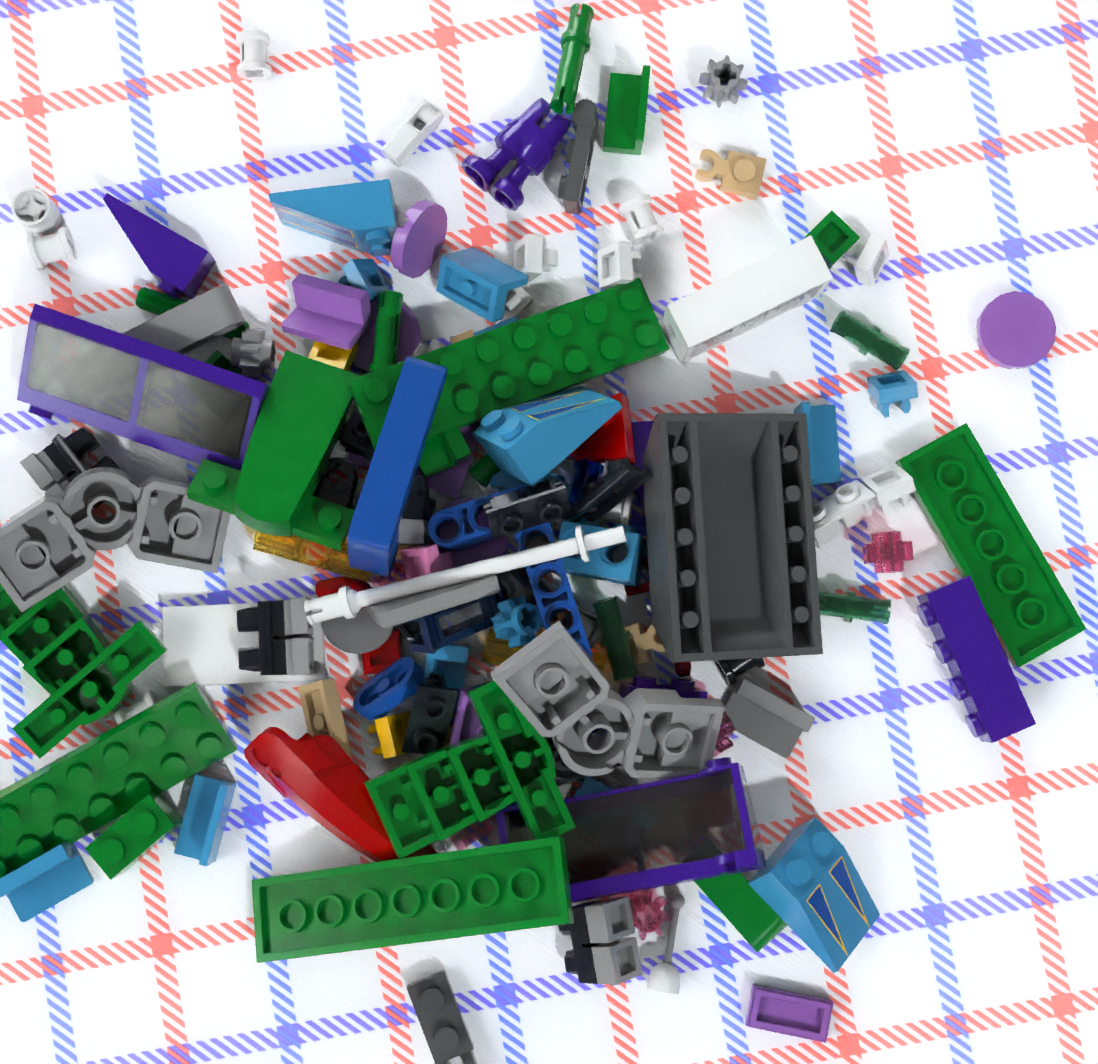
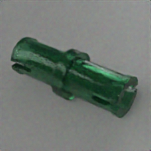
M843 309L837 315L829 330L859 347V353L863 355L869 353L893 367L896 371L904 363L910 351L909 348L880 333L881 328L873 325L870 327L846 313Z
M819 591L820 615L840 617L843 622L852 623L853 619L888 624L891 611L888 608H891V599L856 596V593L853 591H846L845 594Z
M612 596L593 602L592 606L595 609L602 635L599 638V643L601 647L606 649L614 681H621L638 675L628 641L632 637L630 630H625L617 604V597Z

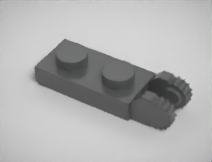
M582 98V100H578V103H575L576 106L571 119L576 135L575 139H568L565 162H569L570 166L568 176H561L558 188V199H563L565 212L579 215L582 212L598 128L597 106H595V102L593 103L588 98Z
M440 971L408 984L406 988L434 1063L450 1064L449 1059L462 1055L465 1064H477L473 1053L474 1044L446 971Z

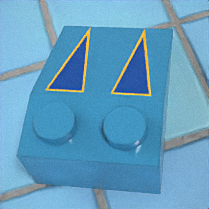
M390 179L269 193L270 203L282 225L360 252H370V255L373 256L391 254L393 235L399 223Z
M578 386L525 403L505 407L502 410H494L482 419L481 425L472 433L498 469L533 487L622 408V405L618 400Z
M814 817L793 828L766 860L767 868L759 869L748 884L822 962L835 973L839 971L878 919L880 913L845 847Z

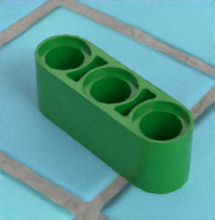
M708 837L679 864L715 858V856L723 855L724 853ZM742 873L694 881L757 953L787 926L776 912L748 884L749 881Z

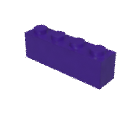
M971 577L958 578L918 595L917 599L920 605L916 607L917 613L925 627L930 626L936 639L933 642V649L942 664L946 663L952 675V678L949 679L950 688L958 701L963 700L969 714L965 716V720L971 734L975 738L979 737L981 742L994 743L1035 725L1036 722Z

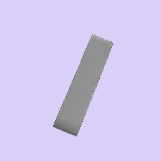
M223 285L211 289L122 334L183 355L240 327L245 323V319L229 286ZM97 345L63 362L55 369L72 403L81 404L137 378L141 359L103 345ZM148 362L146 373L161 365Z

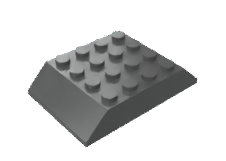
M656 414L642 460V469L644 471L646 468H649L653 474L651 478L643 483L652 624L670 662L823 654L806 414Z

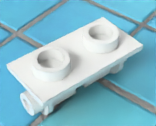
M854 480L851 483L840 486L836 489L835 493L822 501L812 504L815 546L820 548L841 534L836 523L837 521L841 520L844 527L849 529L867 517L872 516V510L876 508V504L872 499L876 496L875 493L858 480Z

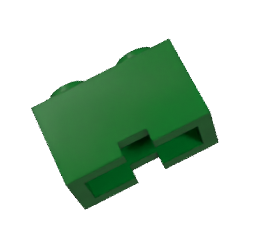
M153 792L144 797L84 849L108 878L112 880L124 874L154 846L182 824L183 818L162 793Z

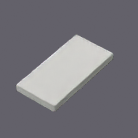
M257 603L162 607L163 644L168 649L163 654L164 687L188 686L193 682H196L197 685L324 680L326 679L325 638L322 622L313 625V635L277 638L278 640L312 638L314 640L315 675H260V672L240 670L238 659L239 648L259 647V632H238L237 610L257 607ZM319 608V609L312 610V613H313V612H317V611H321L322 609Z

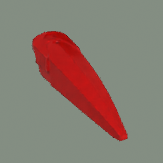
M268 727L244 749V756L248 763L285 799L289 798L333 835L374 862L399 859L363 783L370 780L357 763L354 764L332 737L324 734L312 737L307 732L298 740H295L277 727ZM428 844L403 858L437 854V852Z

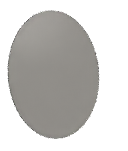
M361 608L356 618L346 619L343 616L322 622L323 632L329 642L336 648L353 654L367 653L379 648L387 641L393 630V626L386 629L381 628L368 616L366 608Z

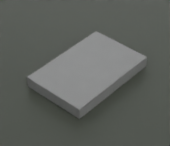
M491 575L366 606V611L374 622L381 628L386 629L498 593L500 587L497 576Z

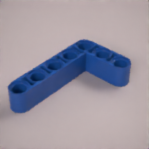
M407 356L350 524L347 537L349 567L387 578L391 575L399 548V524L446 380L447 367Z
M518 485L438 511L431 517L428 524L430 537L441 550L450 552L493 540L490 527L483 528L477 525V517L484 511L482 504L489 502V497H496L515 490L519 499L526 498L524 487L529 485ZM447 522L456 523L459 530L454 538L450 540L439 538L438 532L443 524ZM550 522L516 533L515 536L520 551L526 550L530 538L537 535L547 538L549 544L556 542ZM562 558L525 567L545 630L551 627L552 617L556 613L562 611L570 613L574 618V622L567 631L593 660ZM553 573L561 578L560 587L554 592L542 591L539 588L540 579L545 574Z

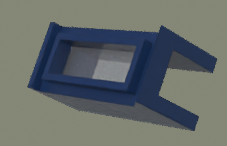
M498 582L500 587L498 593L411 620V622L419 623L423 638L409 643L410 651L435 654L438 649L492 627L493 622L491 618L500 611L497 603L507 600L504 596L505 593L501 589L500 582Z

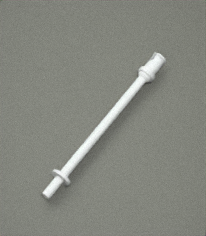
M580 525L575 527L574 538L359 592L350 589L349 586L341 587L338 593L306 599L304 601V610L308 612L319 608L322 609L306 616L310 625L343 616L346 619L356 618L357 613L362 607L575 554H580L584 563L590 562L589 551L627 542L623 525L584 535Z

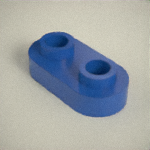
M411 657L398 659L359 689L353 701L354 710L368 721H374L386 716L394 707L416 694L418 684H422L424 679V668Z

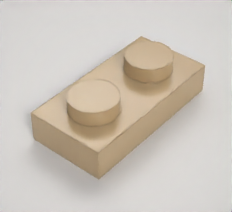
M335 678L298 686L308 733L312 737L323 734L329 735L351 757L349 735L345 728L340 695L337 691Z

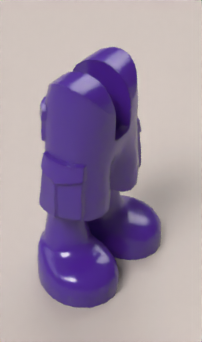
M542 97L526 109L518 119L515 118L509 122L495 137L497 150L486 159L477 155H469L461 163L467 176L482 191L487 192L510 160H517L518 163L506 177L500 178L491 188L493 199L512 211H516L524 202V195L521 189L527 177L538 176L543 171L549 161L552 160L555 148L571 124L569 118L558 113L544 129L540 128L539 126L544 122L551 110L550 103Z

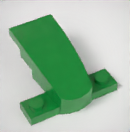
M286 350L258 415L241 471L203 458L187 490L188 499L236 515V518L260 533L273 536L295 535L341 551L348 536L355 510L312 496L330 464V455L338 441L337 437L346 425V416L354 401L348 382L351 379L360 377V375Z
M0 584V641L24 664L22 668L51 694L50 697L12 728L39 759L79 725L84 726L114 714L129 699L134 687L132 680L168 650L142 620L135 623L110 645L90 615L66 585L24 612H21Z
M494 680L467 692L485 733L423 755L363 782L397 858L401 859L436 840L442 841L476 821L482 822L516 801L533 840L557 837L576 827L554 780L556 777L555 761L549 744L528 722Z

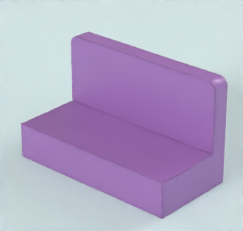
M299 273L292 281L296 308L281 325L285 333L349 350L373 323L368 291Z

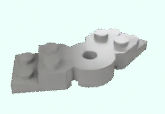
M96 467L88 469L77 475L69 483L64 492L63 499L45 495L10 517L8 522L0 526V584L19 610L24 612L93 567L96 550H113L126 544L139 560L217 574L231 514L188 499L187 490L191 483L151 476L142 483L137 484L131 476L115 468ZM107 500L114 504L116 510L108 518H99L92 512L93 505L98 501Z
M557 621L490 672L493 680L542 737L552 738L565 765L578 774L585 776L605 775L614 771L613 766L620 763L632 778L670 779L699 773V771L707 769L706 761L713 759L725 708L719 699L682 698L676 690L636 688L626 697L622 698L621 695L610 689V685L601 670L560 621ZM597 728H600V729H599L598 731H596L595 733L590 734L593 730H595V729H597Z

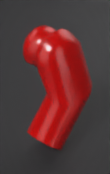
M339 576L319 580L315 585V591L318 597L338 593L339 588L349 586L350 589H354L357 592L371 589L372 586L360 580Z

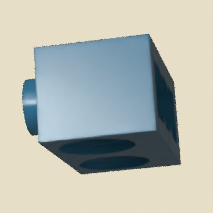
M581 517L582 520L575 523L562 521L558 541L574 538L576 526H582L584 535L608 528L599 527V521H585L586 518ZM615 523L613 528L623 525L627 542L589 551L590 562L586 563L576 554L563 557L562 561L566 574L638 587L647 540L640 534H637L636 527ZM620 545H627L628 554L626 558L621 562L614 563L612 554L615 548Z

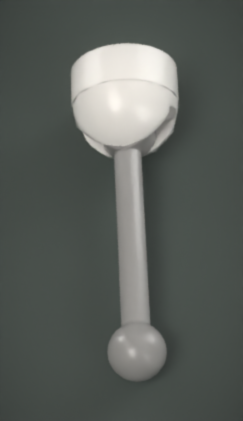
M673 893L669 898L672 910L664 960L650 971L647 988L664 993L679 994L680 974L677 968L671 964L679 911L685 904V898L681 893Z

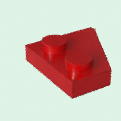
M620 392L610 396V398L618 400L622 408L565 459L577 461L589 459L591 462L605 463V460L616 461L626 458L630 460L631 465L636 464L629 399Z

